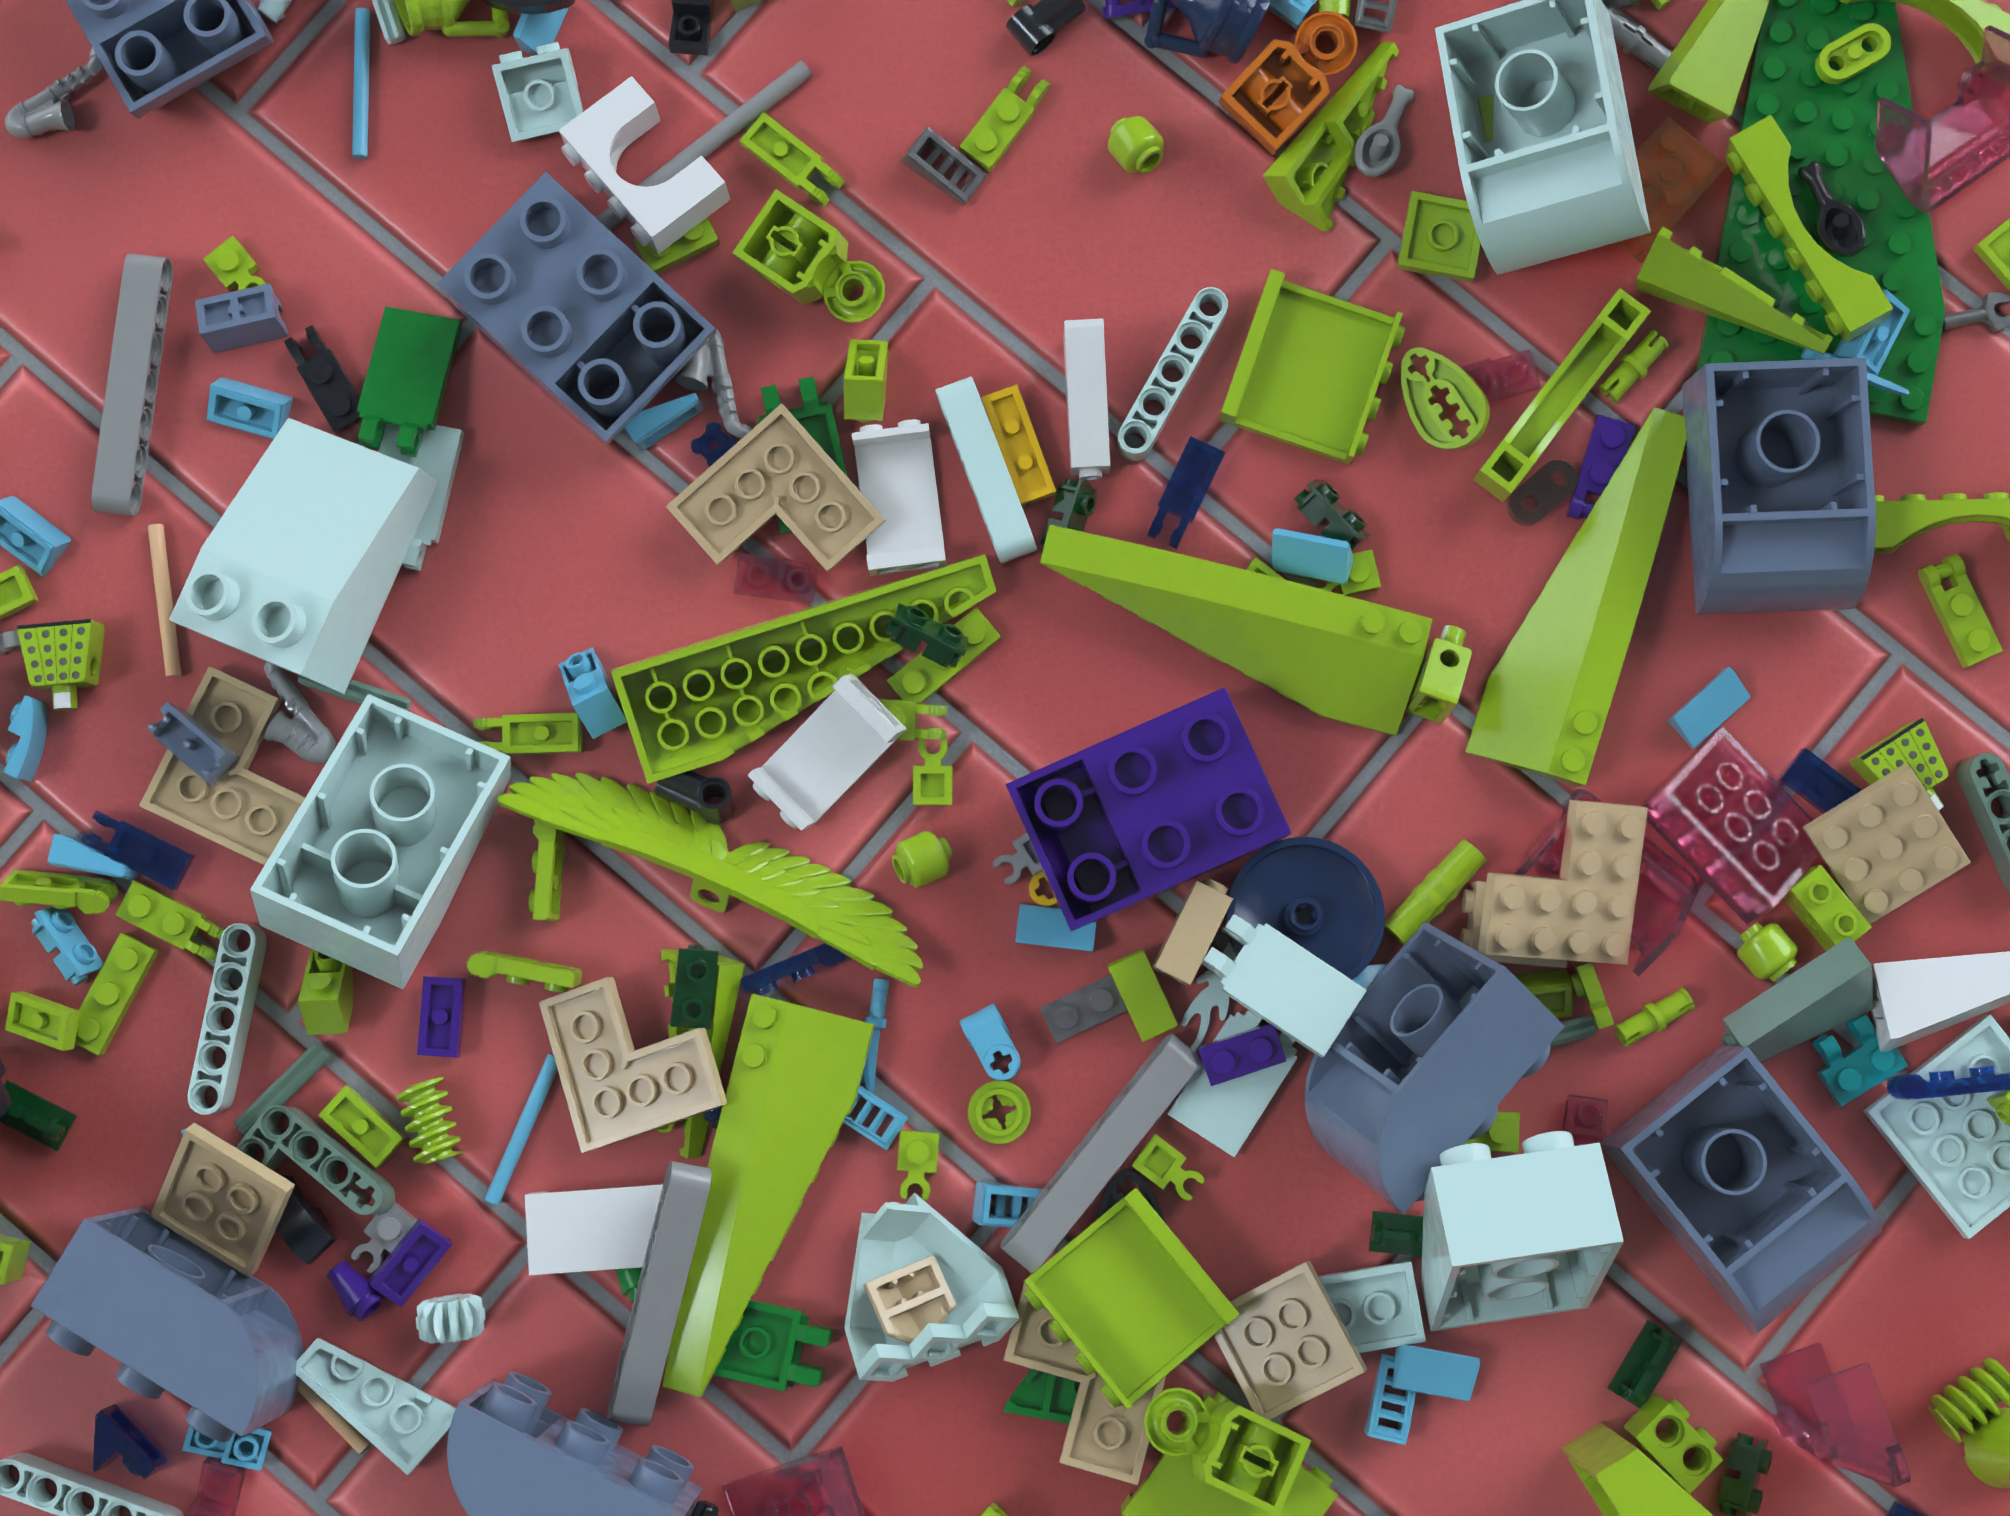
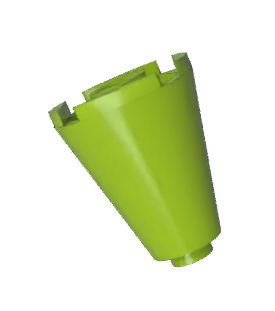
M1999 1408L2001 1411L2000 1416L1985 1410L1984 1413L1988 1424L1984 1426L1976 1419H1973L1971 1423L1975 1433L1973 1435L1967 1431L1963 1433L1965 1463L1974 1476L1985 1484L1999 1489H2010V1408Z

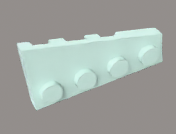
M317 1338L296 1361L295 1374L406 1475H410L450 1429L456 1410L454 1406L321 1338Z

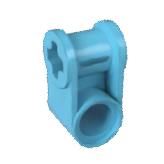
M995 1003L959 1020L967 1040L974 1052L977 1053L985 1071L990 1077L1005 1081L1017 1075L1021 1067V1059ZM998 1052H1001L1003 1056L1011 1055L1013 1061L1008 1064L1010 1071L1004 1073L1001 1069H993L992 1064L997 1061L995 1055Z

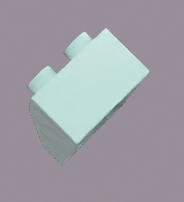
M288 418L201 547L169 620L224 645L345 694L438 484V480L418 467Z
M368 694L250 889L260 926L404 989L453 899L498 805V796L502 795L511 778V757Z
M1553 1131L1526 1139L1522 1143L1524 1154L1492 1158L1489 1146L1481 1143L1456 1146L1440 1154L1441 1166L1431 1167L1424 1191L1421 1287L1430 1331L1589 1308L1624 1242L1600 1143L1575 1146L1570 1132Z

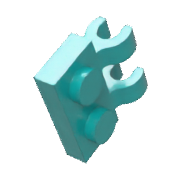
M1866 1014L1845 1022L1847 1029L1858 1043V1046L1843 1055L1833 1035L1827 1037L1826 1034H1822L1811 1041L1815 1051L1825 1064L1816 1073L1837 1106L1842 1107L1908 1066L1898 1048L1880 1052L1874 1026Z

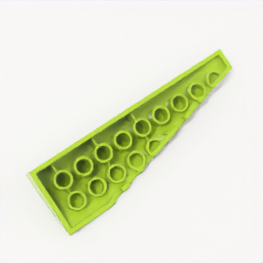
M1656 407L1652 409L1620 465L1614 471L1609 483L1595 502L1587 519L1573 538L1546 582L1538 599L1532 605L1519 630L1513 636L1500 661L1488 677L1466 746V753L1573 787L1586 785L1634 630L1687 440L1684 416Z
M1049 525L1040 559V564L1082 587H1087L1102 595L1104 599L1111 603L1122 606L1144 621L1155 624L1169 632L1168 634L1219 662L1228 664L1244 673L1243 675L1252 680L1259 681L1274 689L1278 694L1305 706L1309 711L1320 717L1392 736L1397 735L1424 657L1432 618L1241 568L1054 525Z
M983 554L613 668L611 674L647 784L724 760L782 722L794 717L808 706L833 693L835 689L832 686L842 676L854 674L856 677H859L872 669L873 666L901 651L904 647L891 641V636L885 634L890 621L894 619L899 603L906 607H918L930 619L943 624L997 592L986 555Z
M751 994L725 1095L728 1104L722 1106L710 1154L708 1168H711L712 1175L709 1194L669 1347L662 1387L702 1397L726 1351L725 1347L733 1331L737 1330L742 1321L744 1310L752 1295L756 1294L767 1266L777 1254L803 1204L802 1200L810 1184L814 1183L821 1169L819 1167L829 1148L834 1145L846 1115L850 1114L856 1102L875 1028L874 1024Z

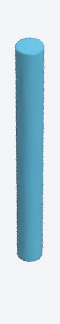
M367 8L355 9L352 157L360 160L368 158L370 10Z
M547 1054L484 1200L492 1204H500L558 1071L553 1054Z

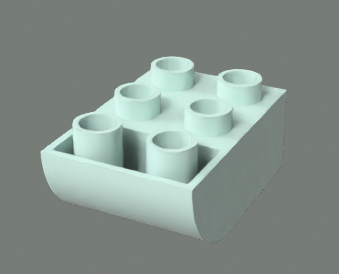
M1522 0L1435 28L1466 200L1482 248L1497 275L1651 233L1611 18L1602 0ZM1494 95L1493 140L1485 142L1478 97Z

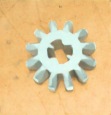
M459 1293L424 1300L417 1306L416 1329L419 1330V1339L430 1344H442L477 1337L484 1330V1320H486L482 1298L471 1293Z

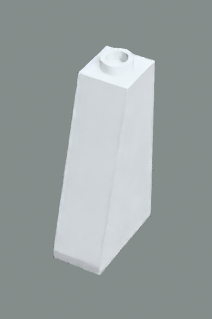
M1104 319L1064 321L1063 344L1071 476L1079 475V478L1085 481L1098 480L1102 478V474H1109L1110 471Z
M2010 951L1872 964L1873 1010H1871L1880 1052L1890 1051L2010 1003Z

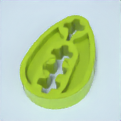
M1423 347L1410 349L1404 355L1401 362L1403 396L1409 416L1420 436L1429 444L1444 450H1460L1475 443L1486 430L1490 416L1487 397L1475 380L1448 358ZM1416 357H1420L1423 360L1429 359L1425 368L1430 381L1420 372H1412V369L1416 366L1414 361ZM1437 388L1443 391L1449 390L1450 393L1446 396V401L1453 407L1459 405L1460 410L1456 412V416L1460 421L1464 423L1470 422L1471 425L1466 429L1469 434L1466 438L1460 435H1453L1457 427L1452 420L1445 419L1443 421L1442 416L1446 413L1444 406L1439 403H1432L1436 398L1434 391Z

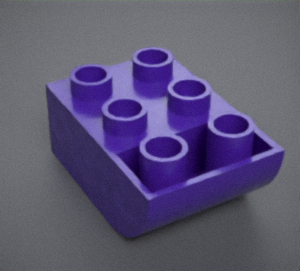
M1225 687L1006 784L1071 931L1146 901L1256 852L1274 842L1283 840L1291 834V830Z

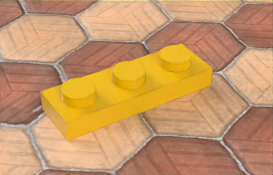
M1016 384L981 397L1021 506L1056 495V488L1018 385Z

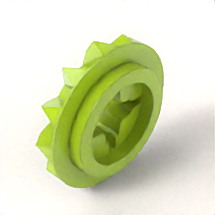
M990 1081L982 1085L975 1091L968 1106V1119L974 1132L983 1140L994 1144L1009 1143L1020 1137L1026 1130L1031 1117V1107L1026 1094L1021 1088L1008 1081ZM993 1095L997 1096L1002 1106L1009 1105L1011 1107L1016 1105L1017 1109H1013L1005 1115V1129L1002 1128L997 1118L990 1119L987 1117L983 1119L982 1115L988 1114V1111L993 1109Z

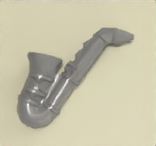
M93 47L91 48L90 60L82 67L78 66L77 70L70 74L67 73L60 80L56 79L55 83L47 86L45 90L24 102H19L8 111L4 121L9 134L24 139L33 138L36 135L42 136L48 131L66 130L72 132L75 130V116L68 102L71 98L69 94L72 91H78L82 85H87L91 78L103 69V65Z
M716 329V333L686 363L675 380L677 384L686 389L705 391L708 389L707 377H711L713 381L711 385L712 392L717 393L716 403L719 406L718 412L723 419V424L728 433L742 439L752 428L739 422L731 377L727 370L724 352L725 344L720 332Z
M266 662L264 670L267 678L271 681L272 689L277 690L279 698L286 702L284 703L286 709L293 713L294 717L290 720L284 712L279 711L267 727L264 740L283 743L300 756L302 760L313 764L325 763L336 747V741L330 729L325 727L310 709L309 703L283 670Z

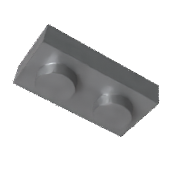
M1109 975L1040 1007V1010L1055 1042L1059 1043L1127 1011V1008L1112 976Z

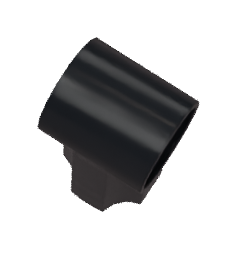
M1041 0L1034 6L1028 4L1019 9L1009 19L1006 28L1029 56L1033 57L1046 49L1054 40L1056 33L1085 11L1086 6L1082 0Z
M687 771L657 781L654 789L657 796L700 813L702 818L708 823L721 824L729 820L733 815L734 804L731 788L727 781L720 777L707 778L695 772ZM714 796L724 798L721 803L716 805L706 803L709 798Z

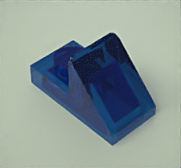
M116 1404L100 1410L95 1415L93 1471L97 1472L107 1467L121 1454L124 1457L122 1459L124 1466L132 1474L141 1476L143 1479L154 1475L168 1462L166 1457Z

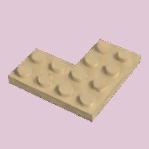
M782 403L665 506L717 565L725 561L777 514L824 569L829 572L886 521Z
M209 666L186 712L239 757L215 785L210 786L167 749L139 806L265 866L306 798L248 770L264 739L267 727L274 718L282 700Z
M1569 799L1559 878L1500 873L1487 874L1478 952L1485 955L1627 965L1648 808L1635 805Z
M606 977L539 1002L581 1153H588L728 1104L706 1028H697L635 1050L614 977Z
M1024 1284L1017 1307L1020 1319L1012 1326L1003 1361L1080 1382L1059 1463L1138 1485L1149 1444L1144 1427L1146 1409L1152 1399L1162 1392L1166 1376L1135 1401L1129 1410L1125 1409L1122 1404L1114 1408L1100 1390L1105 1383L1096 1372L1089 1376L1074 1358L1079 1353L1078 1349L1070 1340L1063 1344L1048 1325L1053 1321V1318L1044 1307L1038 1312L1023 1294L1028 1288Z

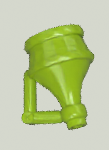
M394 0L403 25L411 36H419L424 30H442L448 37L495 36L502 39L507 36L510 29L507 11L491 7L493 21H457L471 0Z

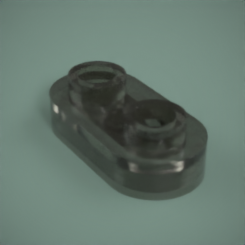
M1562 460L1550 461L1516 489L1510 496L1507 504L1508 513L1512 520L1524 526L1534 525L1575 490L1578 481L1577 473L1573 466ZM1554 473H1559L1564 477L1563 485H1557L1553 482L1552 475ZM1524 498H1531L1535 501L1536 507L1534 510H1528L1524 507Z

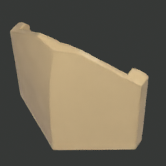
M934 1255L863 1285L885 1335L908 1344L918 1336L928 1323L943 1324L949 1313L956 1306V1302Z

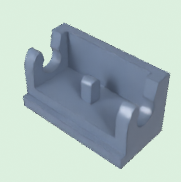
M270 283L195 300L199 334L214 353L288 337L287 326L279 313L284 311L283 306Z
M166 702L160 709L164 715L162 720L157 724L150 723L147 730L210 786H214L239 756L182 707Z

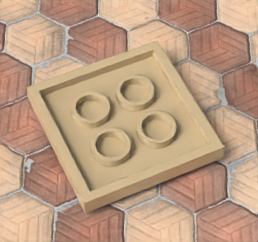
M1907 763L1802 827L1845 895L1869 924L1971 863L1916 774Z
M193 1123L183 1134L150 1217L250 1278L259 1269L295 1184L198 1124Z
M1310 1260L1230 1300L1229 1302L1240 1315L1229 1325L1223 1326L1214 1334L1254 1413L1269 1420L1367 1370L1363 1359Z

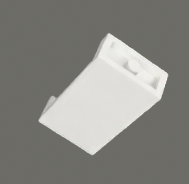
M912 419L901 421L898 423V427L883 429L882 425L879 424L860 427V432L852 433L860 492L886 520L866 538V556L870 576L946 566L929 424H921L920 420Z
M854 674L842 676L832 686L835 691L762 767L753 769L748 774L754 782L752 785L754 790L767 801L772 800L781 809L779 813L781 818L794 829L799 828L803 831L812 827L907 730Z
M663 1184L550 1193L548 1191L525 1194L529 1275L642 1267Z

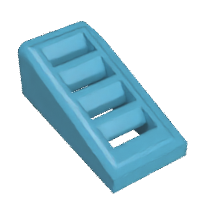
M693 393L640 411L625 429L640 451H644L702 412L704 407L697 395Z
M57 833L53 835L47 861L50 863L49 865L129 880L137 879L139 871L71 836Z
M860 1085L853 1108L861 1096L868 1101L856 1119L847 1114L843 1123L885 1150H888L909 1117ZM875 1105L881 1110L868 1128L862 1123ZM887 1114H889L894 1119L881 1137L875 1132Z
M977 1182L972 1220L979 1225L1013 1227L1020 1218L1022 1196L1028 1197V1208L1043 1189ZM991 1194H995L993 1215L989 1214ZM1006 1195L1011 1196L1009 1217L1004 1216Z
M1381 1353L1364 1432L1367 1436L1406 1445L1416 1392L1405 1390L1404 1396L1384 1392L1385 1384L1391 1386L1393 1384V1377L1388 1376L1387 1371L1388 1368L1394 1369L1395 1356ZM1382 1401L1402 1405L1401 1411L1396 1412L1381 1408ZM1379 1417L1397 1421V1429L1379 1425Z

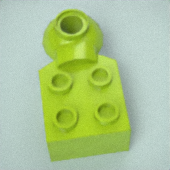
M775 189L732 252L748 268L803 305L824 297L828 310L836 318L845 322H862L871 318L880 309L885 298V283L881 273L873 265L864 261L847 262L848 241L840 232L777 189ZM858 287H864L863 295L856 301H850L852 291Z
M1182 1388L1166 1389L1156 1395L1148 1405L1144 1417L1146 1436L1152 1446L1158 1451L1174 1457L1191 1454L1194 1477L1274 1516L1280 1515L1311 1443L1310 1439L1227 1400L1209 1413L1200 1397L1191 1390ZM1179 1410L1182 1415V1423L1177 1430L1170 1432L1166 1424L1167 1417L1173 1411Z

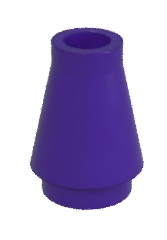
M342 1261L334 1266L327 1274V1278L333 1284L350 1317L355 1316L358 1321L368 1318L384 1302L380 1293L369 1285L368 1279L350 1267L346 1261Z

